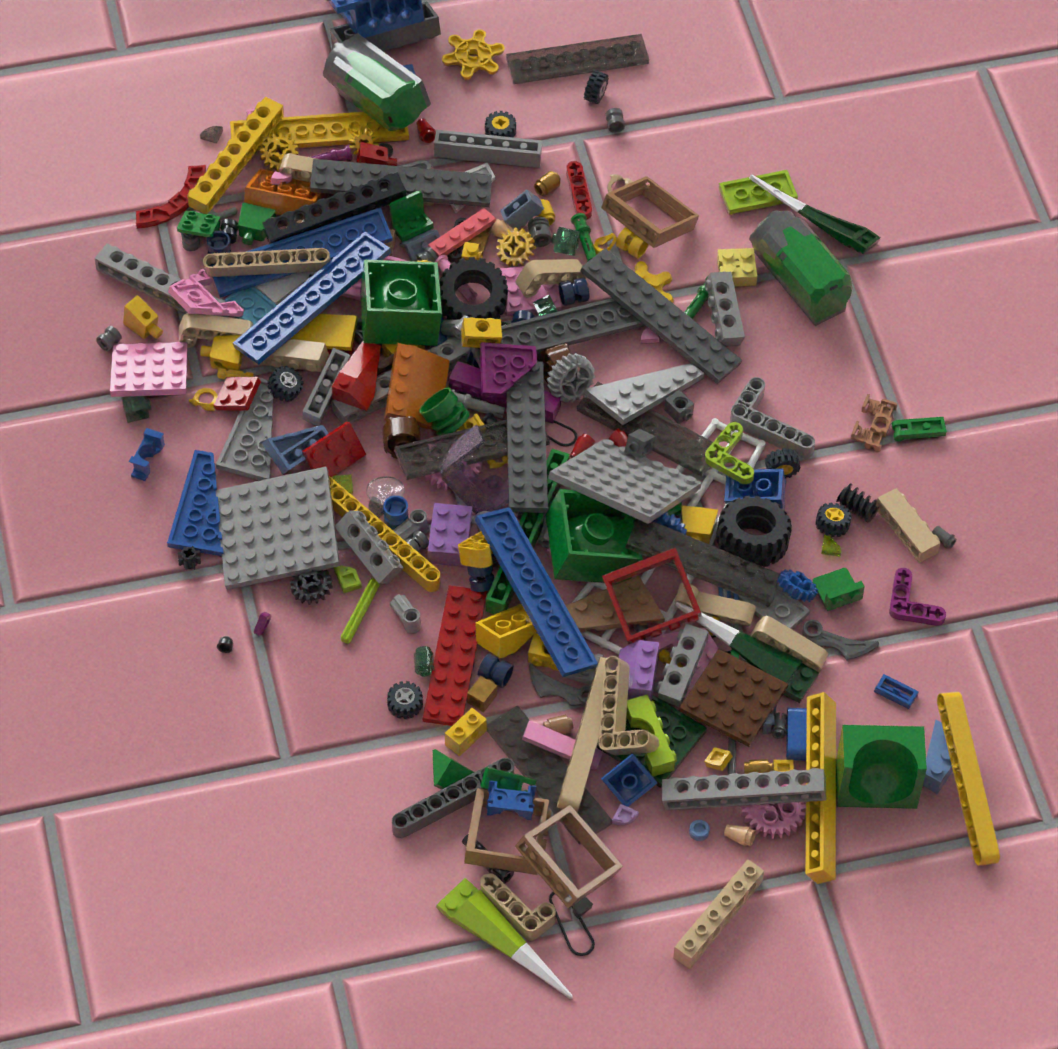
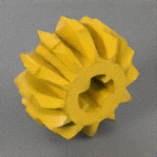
M358 128V135L352 132L355 139L349 138V142L355 143L349 146L350 149L356 148L353 152L354 155L358 153L359 141L361 139H368L367 143L379 146V144L373 143L378 140L377 136L372 137L374 131L372 130L367 134L368 128L364 129V133Z

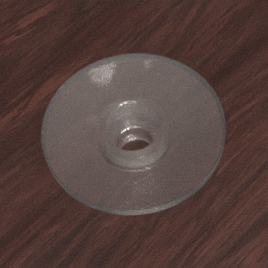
M383 476L372 480L368 484L366 491L371 501L384 505L385 500L391 496L403 497L405 488L400 480L394 477Z

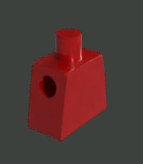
M360 142L356 163L397 166V158H388V149L386 147Z

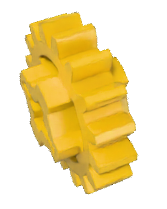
M282 133L279 134V137L272 134V139L267 136L266 142H262L263 148H260L261 160H265L264 166L270 165V170L276 168V171L279 172L285 154L299 155V152L296 151L298 150V145H293L295 140L289 141V135H286L284 138Z
M515 227L514 232L508 229V234L502 233L503 239L497 240L500 245L496 246V249L499 251L497 255L509 267L512 264L514 267H518V263L524 266V261L530 262L528 257L534 256L532 250L536 249L533 245L535 240L530 238L531 234L524 229L519 231Z

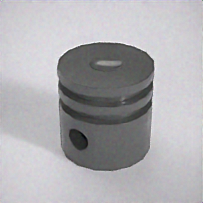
M544 217L531 219L527 226L531 234L530 238L535 240L533 245L535 247H544L550 244L552 236L549 221Z

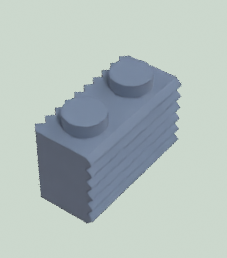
M525 190V192L509 202L506 207H503L500 212L505 223L519 229L525 226L533 217L538 216L544 210V207L537 196L529 190Z

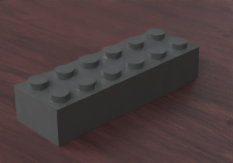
M426 1L422 3L424 21L366 37L365 39L383 52L392 48H400L410 43H417L424 39H432L435 36L441 35L439 16ZM348 24L330 28L332 47L336 42H343L355 35Z

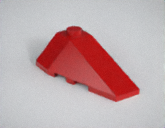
M363 342L360 344L341 369L332 385V397L334 400L365 411L368 410L375 397L381 351L380 345Z

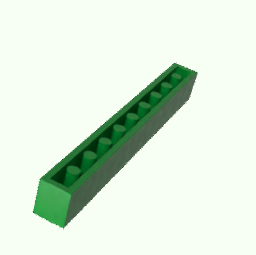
M551 449L546 460L548 509L561 487L560 483L548 478L549 473L570 459V454ZM524 512L519 522L533 549L542 531L546 513ZM501 566L486 598V612L498 614L507 610L515 593Z

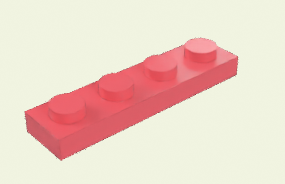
M483 208L428 244V247L436 253L437 257L441 255L447 256L465 242H468L494 225L496 218Z

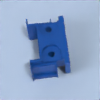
M149 428L145 429L143 433L144 438L134 457L131 456L128 461L133 463L134 466L131 477L146 481L150 474L149 461L144 459L154 457L165 446L164 433Z
M490 781L488 789L489 798L486 807L487 815L492 816L510 810L516 812L519 817L532 820L536 786L529 785L528 792L500 789L497 788V781Z

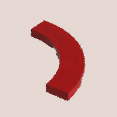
M206 165L188 166V173L183 188L169 199L168 203L160 207L156 206L136 211L137 229L163 224L189 208L187 195L197 185L199 178L206 173Z

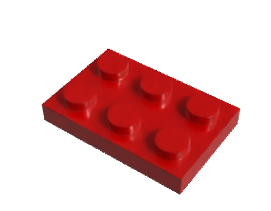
M345 422L302 451L311 470L327 467L330 477L335 476L367 455L350 422Z

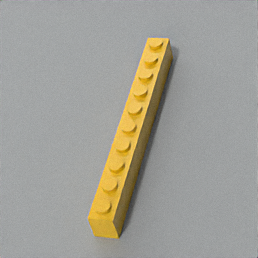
M825 692L807 697L806 770L812 768L824 769L826 777V800L806 802L805 874L817 884L836 880V702Z

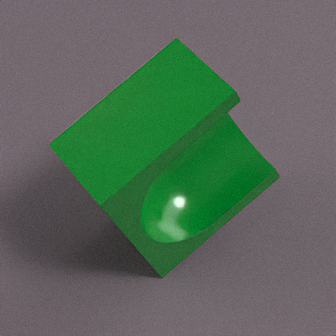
M364 260L360 289L363 343L437 346L442 317L438 262Z
M559 489L545 515L554 579L605 583L603 575L643 560L635 517L575 490ZM630 577V578H628V579H625V580H622V581H620V582H617V583H615V584H619V583H622V582H624V581H627V580L631 579L632 577Z
M842 725L836 757L837 807L917 809L927 770L924 726Z

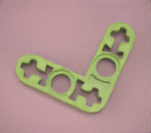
M732 422L725 427L706 450L705 462L742 484H749L754 479V469L750 465L729 455L743 436L742 425ZM725 441L729 443V446L721 447L719 443ZM726 463H732L734 464V467L728 469L724 465Z

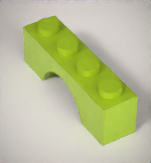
M647 694L627 700L626 716L631 727L646 730L659 739L657 750L645 753V763L649 772L654 777L674 771L677 757L675 751H671L669 747L670 740L668 735L663 733L661 718L656 716L655 703L650 701Z

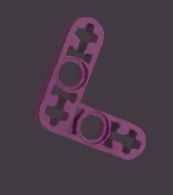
M907 568L896 570L889 609L891 617L897 620L933 626L942 625L946 619L945 609L940 606L909 601L912 572ZM901 575L905 576L904 584H900ZM902 590L906 595L900 597L896 594V591ZM897 607L900 608V612L896 611ZM916 609L921 610L923 615L916 616L912 611Z

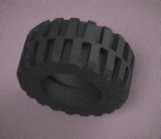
M469 257V260H465V258L459 259L458 264L453 262L450 264L449 269L444 270L443 277H440L439 280L443 316H447L448 320H460L463 316L481 319H500V315H503L508 299L507 280L505 276H502L500 268L495 269L494 263L491 261L486 263L483 258L475 260V257ZM478 283L490 292V297L481 304L468 305L460 301L455 292L464 284Z
M744 496L743 499L737 498L733 502L728 503L720 513L716 542L720 551L724 552V555L728 559L731 558L732 562L736 564L740 563L744 567L753 566V568H759V566L768 567L770 563L775 564L779 559H782L788 550L792 531L791 519L787 512L780 508L779 504L776 502L772 503L770 499H761L760 496H755L754 498ZM742 529H757L764 532L765 535H751Z

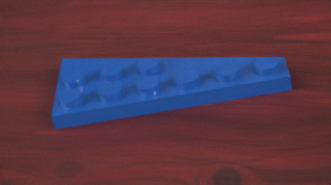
M194 451L167 541V547L183 550V547L194 546L195 551L200 550V553L217 556L224 554L220 542L222 540V533L219 532L220 514L218 497H216L217 483L214 454L212 452Z

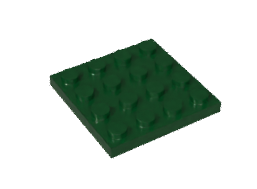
M653 695L652 701H654L656 706V716L661 718L663 733L668 735L670 740L669 747L671 751H675L677 757L674 771L654 776V779L657 781L656 785L662 788V779H669L706 733L707 728ZM626 716L625 731L643 730L631 727ZM598 739L596 748L620 763L631 755H612L600 748ZM645 753L634 754L647 768Z

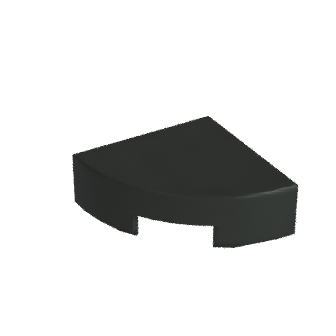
M585 897L573 905V913L577 919L590 910L593 903Z

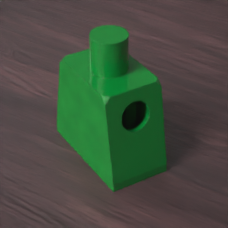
M243 202L238 222L239 236L243 237L242 242L246 245H252L253 240L264 241L266 235L262 222L271 217L275 218L276 210Z

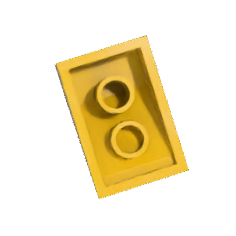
M522 604L476 622L477 644L498 658H504L515 653L537 632Z

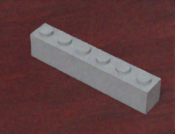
M436 130L434 157L540 168L542 141Z

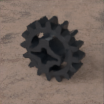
M312 570L309 573L292 576L293 580L290 581L292 594H294L296 600L300 599L302 604L305 601L308 602V605L312 601L318 604V599L325 600L324 595H330L329 589H333V581L328 570Z

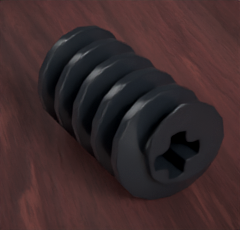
M850 483L840 492L836 502H840V505L852 510L853 514H859V517L861 519L865 518V521L868 523L879 510V506H876L877 500L875 499L870 502V495L864 498V491L857 494L858 487L852 491L853 484Z

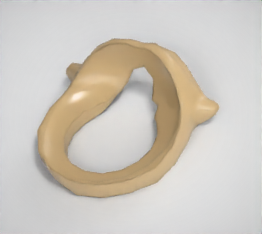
M611 174V179L607 186L608 193L612 191L613 183L618 180L625 181V185L633 181L629 178L624 179L618 174Z

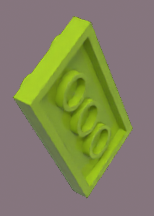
M788 170L756 176L772 187L798 200V195ZM749 177L719 183V190L729 215L785 204L753 182Z

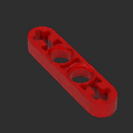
M571 161L567 164L566 174L575 213H584L587 217L586 220H588L592 216V204L583 166L580 162ZM579 181L582 185L575 186L573 183ZM583 195L586 198L583 200H579L576 198V196Z

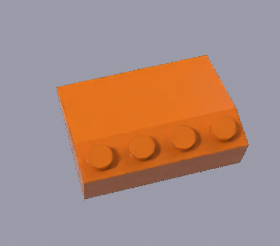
M260 168L245 187L244 203L274 209L276 214L282 215L287 211L297 210L303 205L316 203L319 199L324 198L325 193L310 192L311 182L292 179L289 183H286V181L280 182L279 185L271 184V177L275 171Z
M398 343L394 351L384 420L386 421L389 417L412 416L416 418V422L420 427L432 429V422L428 423L419 413V410L428 398L446 388L450 360L415 346Z

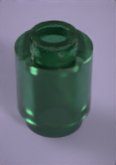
M420 646L416 648L414 653L415 673L422 677H427L434 671V656L431 648L428 646Z

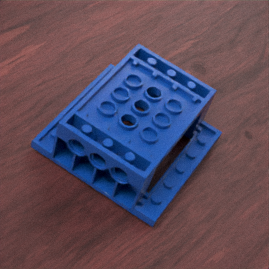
M328 0L337 14L340 13L355 35L358 33L364 38L424 21L422 0Z

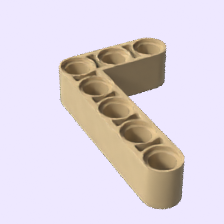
M617 656L608 657L604 664L599 746L612 755L654 752L659 747L658 737L646 730L625 731L630 668L627 662Z

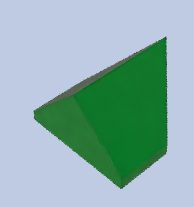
M436 749L432 750L435 787L442 790L475 773Z

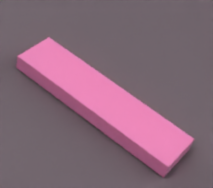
M530 720L522 740L569 760L575 744V739ZM595 749L590 769L596 771L603 751Z

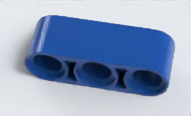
M788 707L786 760L806 761L807 708Z

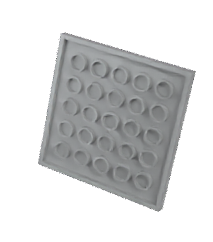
M608 439L601 440L553 469L548 477L557 483L648 524L700 490L702 482L697 481L692 476L679 473L677 469L663 466L661 462L652 461L646 458V456L639 459L624 452L625 447L615 446L614 442Z
M327 467L216 490L220 514L219 532L222 533V540L220 542L224 553L222 554L224 581L227 590L300 575L302 573L305 574L312 570L319 571L340 566Z

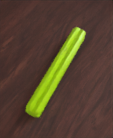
M370 579L340 636L342 642L349 644L380 586L376 579Z

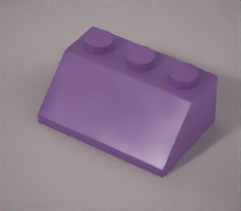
M638 640L620 649L619 658L627 662L630 668L627 700L648 694L650 701H652L659 659V642Z

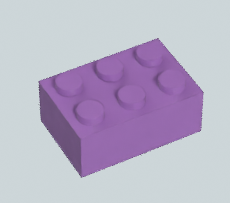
M434 503L428 545V561L431 564L466 567L460 563L458 544L470 538L472 506Z

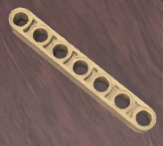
M310 248L214 253L206 255L203 259L205 273L208 276L221 277L316 272L331 260L327 249Z

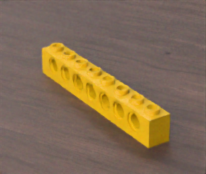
M264 97L261 102L257 103L255 110L247 116L243 126L237 129L236 135L229 139L225 149L219 152L215 162L209 165L204 176H201L194 189L192 188L187 195L189 207L203 214H208L260 148L262 142L266 140V137L270 135L284 117L282 104L267 97Z

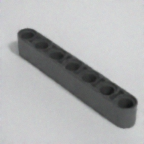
M502 758L486 767L497 770L507 769L509 770L507 772L514 773L515 764L509 758ZM485 767L396 813L392 818L393 835L397 838H405L475 801L477 788L488 790L480 786ZM473 787V788H475V789H473V790H468L467 788ZM404 824L405 826L399 827L397 825Z

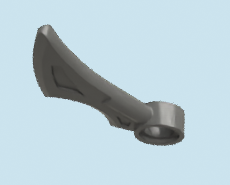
M817 620L806 621L802 630L803 637L820 647L827 646L837 649L846 660L863 656L879 646L878 641L852 640L822 630L823 627ZM814 627L818 632L811 634L807 631V628Z
M532 663L529 665L531 680L540 698L555 695L565 699L570 706L582 705L585 707L587 700L583 699L582 695L589 693L591 686H582L580 689L550 678Z

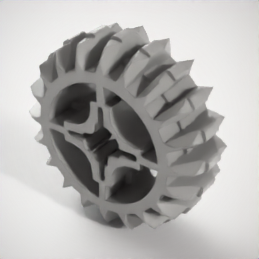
M569 353L567 357L562 356L561 361L556 360L557 364L552 366L553 370L548 372L550 377L546 379L549 383L547 387L554 397L561 396L560 401L566 403H574L575 399L580 400L581 396H586L585 389L594 384L592 379L595 378V370L591 362L586 357L576 353L574 355Z

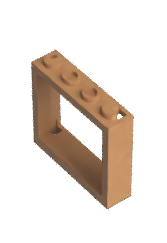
M648 176L607 193L601 207L653 248L694 230L699 218L697 213ZM643 195L678 222L661 230L625 202Z
M477 788L464 863L537 875L535 869L524 856L475 849L482 807H487V800L489 798L488 790ZM534 798V811L532 815L540 816V825L551 817L552 810L548 809V799ZM549 829L538 835L536 840L544 850L546 849L547 840L543 839V836H548Z
M571 805L525 834L515 845L518 851L568 909L612 879L623 867ZM561 820L605 870L604 873L579 890L534 839Z

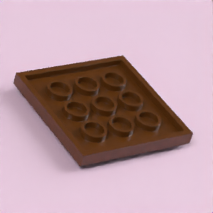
M718 649L681 704L679 711L750 747L788 688V683Z

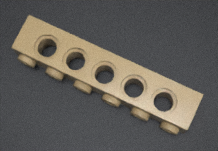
M747 860L676 944L673 958L688 969H691L761 885L764 870L750 860Z

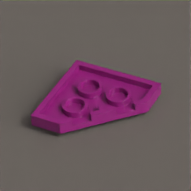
M481 342L482 396L501 397L537 364L536 346Z

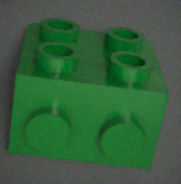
M416 191L390 203L392 230H395V234L402 242L434 228L433 222L424 212L423 194L421 191Z
M185 211L177 226V232L212 237L215 231H220L221 217L213 214L197 213L196 211Z
M841 568L813 578L812 583L816 584L815 588L818 589V595L827 611L863 599L864 584L862 581L855 583L847 568Z

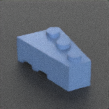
M323 425L268 438L262 442V445L281 473L285 474L306 460L302 453L304 449L329 433Z
M935 720L926 757L927 770L923 783L924 787L936 794L939 793L953 772L942 723L938 720Z

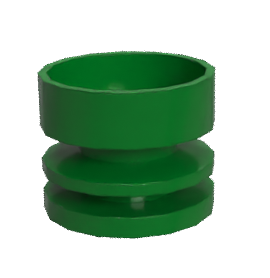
M449 387L433 394L423 403L419 410V413L428 423L432 422L431 428L436 430L435 433L440 438L448 436L460 428L470 415L461 402L457 403L458 397Z

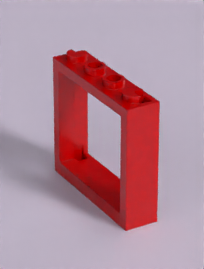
M676 547L602 576L628 644L644 640V638L649 636L651 638L658 637L663 634L662 631L676 630L681 627L680 624L687 621L688 624L694 623L702 616ZM674 561L694 611L631 635L612 584Z

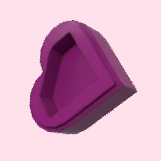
M267 612L260 614L254 634L261 636L271 620V614Z

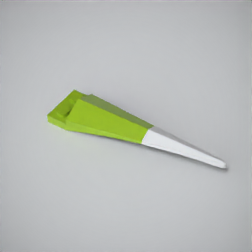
M466 878L437 904L436 908L451 922L498 949L563 995L572 999L573 996L486 895Z

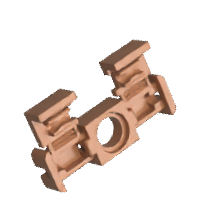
M867 394L861 412L873 413V416H875L870 430L869 428L867 430L866 428L863 429L859 426V421H856L851 439L862 443L865 442L864 447L866 449L874 448V451L880 452L881 440L887 436L892 422L891 414L893 410L897 409V403L882 399L880 403V401L870 399V394ZM881 422L884 423L886 427L879 428L876 426V424Z

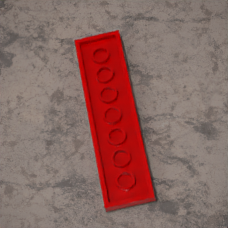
M448 586L422 718L423 722L453 726L464 716L467 692L470 687L478 645L476 641V622L483 619L487 591L474 592L471 588Z

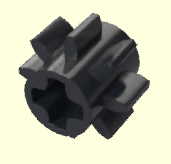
M194 546L183 547L182 552L177 553L179 566L183 565L186 571L187 569L195 570L197 564H201L200 550L195 551Z

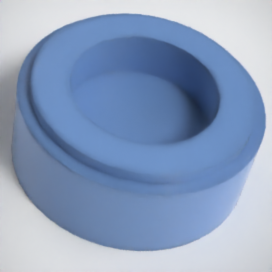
M695 820L691 823L689 834L692 839L703 841L709 836L710 827L707 822Z

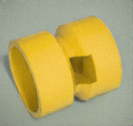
M627 227L623 228L616 240V247L623 251H628L630 255L637 259L644 255L649 246L648 243Z

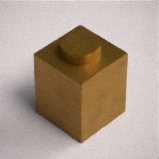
M480 676L467 692V703L484 713L497 696V685L492 680Z

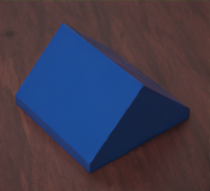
M633 753L601 778L618 800L627 807L657 784V781Z

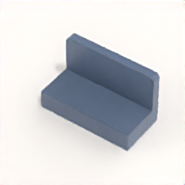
M431 229L400 243V247L406 248L410 261L417 260V254L425 252L428 244L440 237L438 230Z

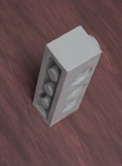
M731 271L710 273L707 280H705V290L709 294L708 305L712 309V323H715V338L725 346L741 345L745 335Z
M335 348L332 349L304 407L302 420L317 426L321 425L333 400L332 385L341 369L350 359L349 354Z
M348 511L335 525L337 531L379 584H389L404 568L400 564V559L389 550V545L378 536L377 530L367 522L366 516L362 512Z
M689 624L685 625L684 630L680 629L677 640H679L677 647L673 646L670 654L672 660L670 664L667 663L663 671L665 677L663 682L659 681L656 688L659 699L677 707H680L683 703L708 640L707 630ZM686 645H691L694 648L691 650H686L683 647ZM679 662L686 663V666L678 667L677 664ZM676 679L679 683L672 685L670 681Z

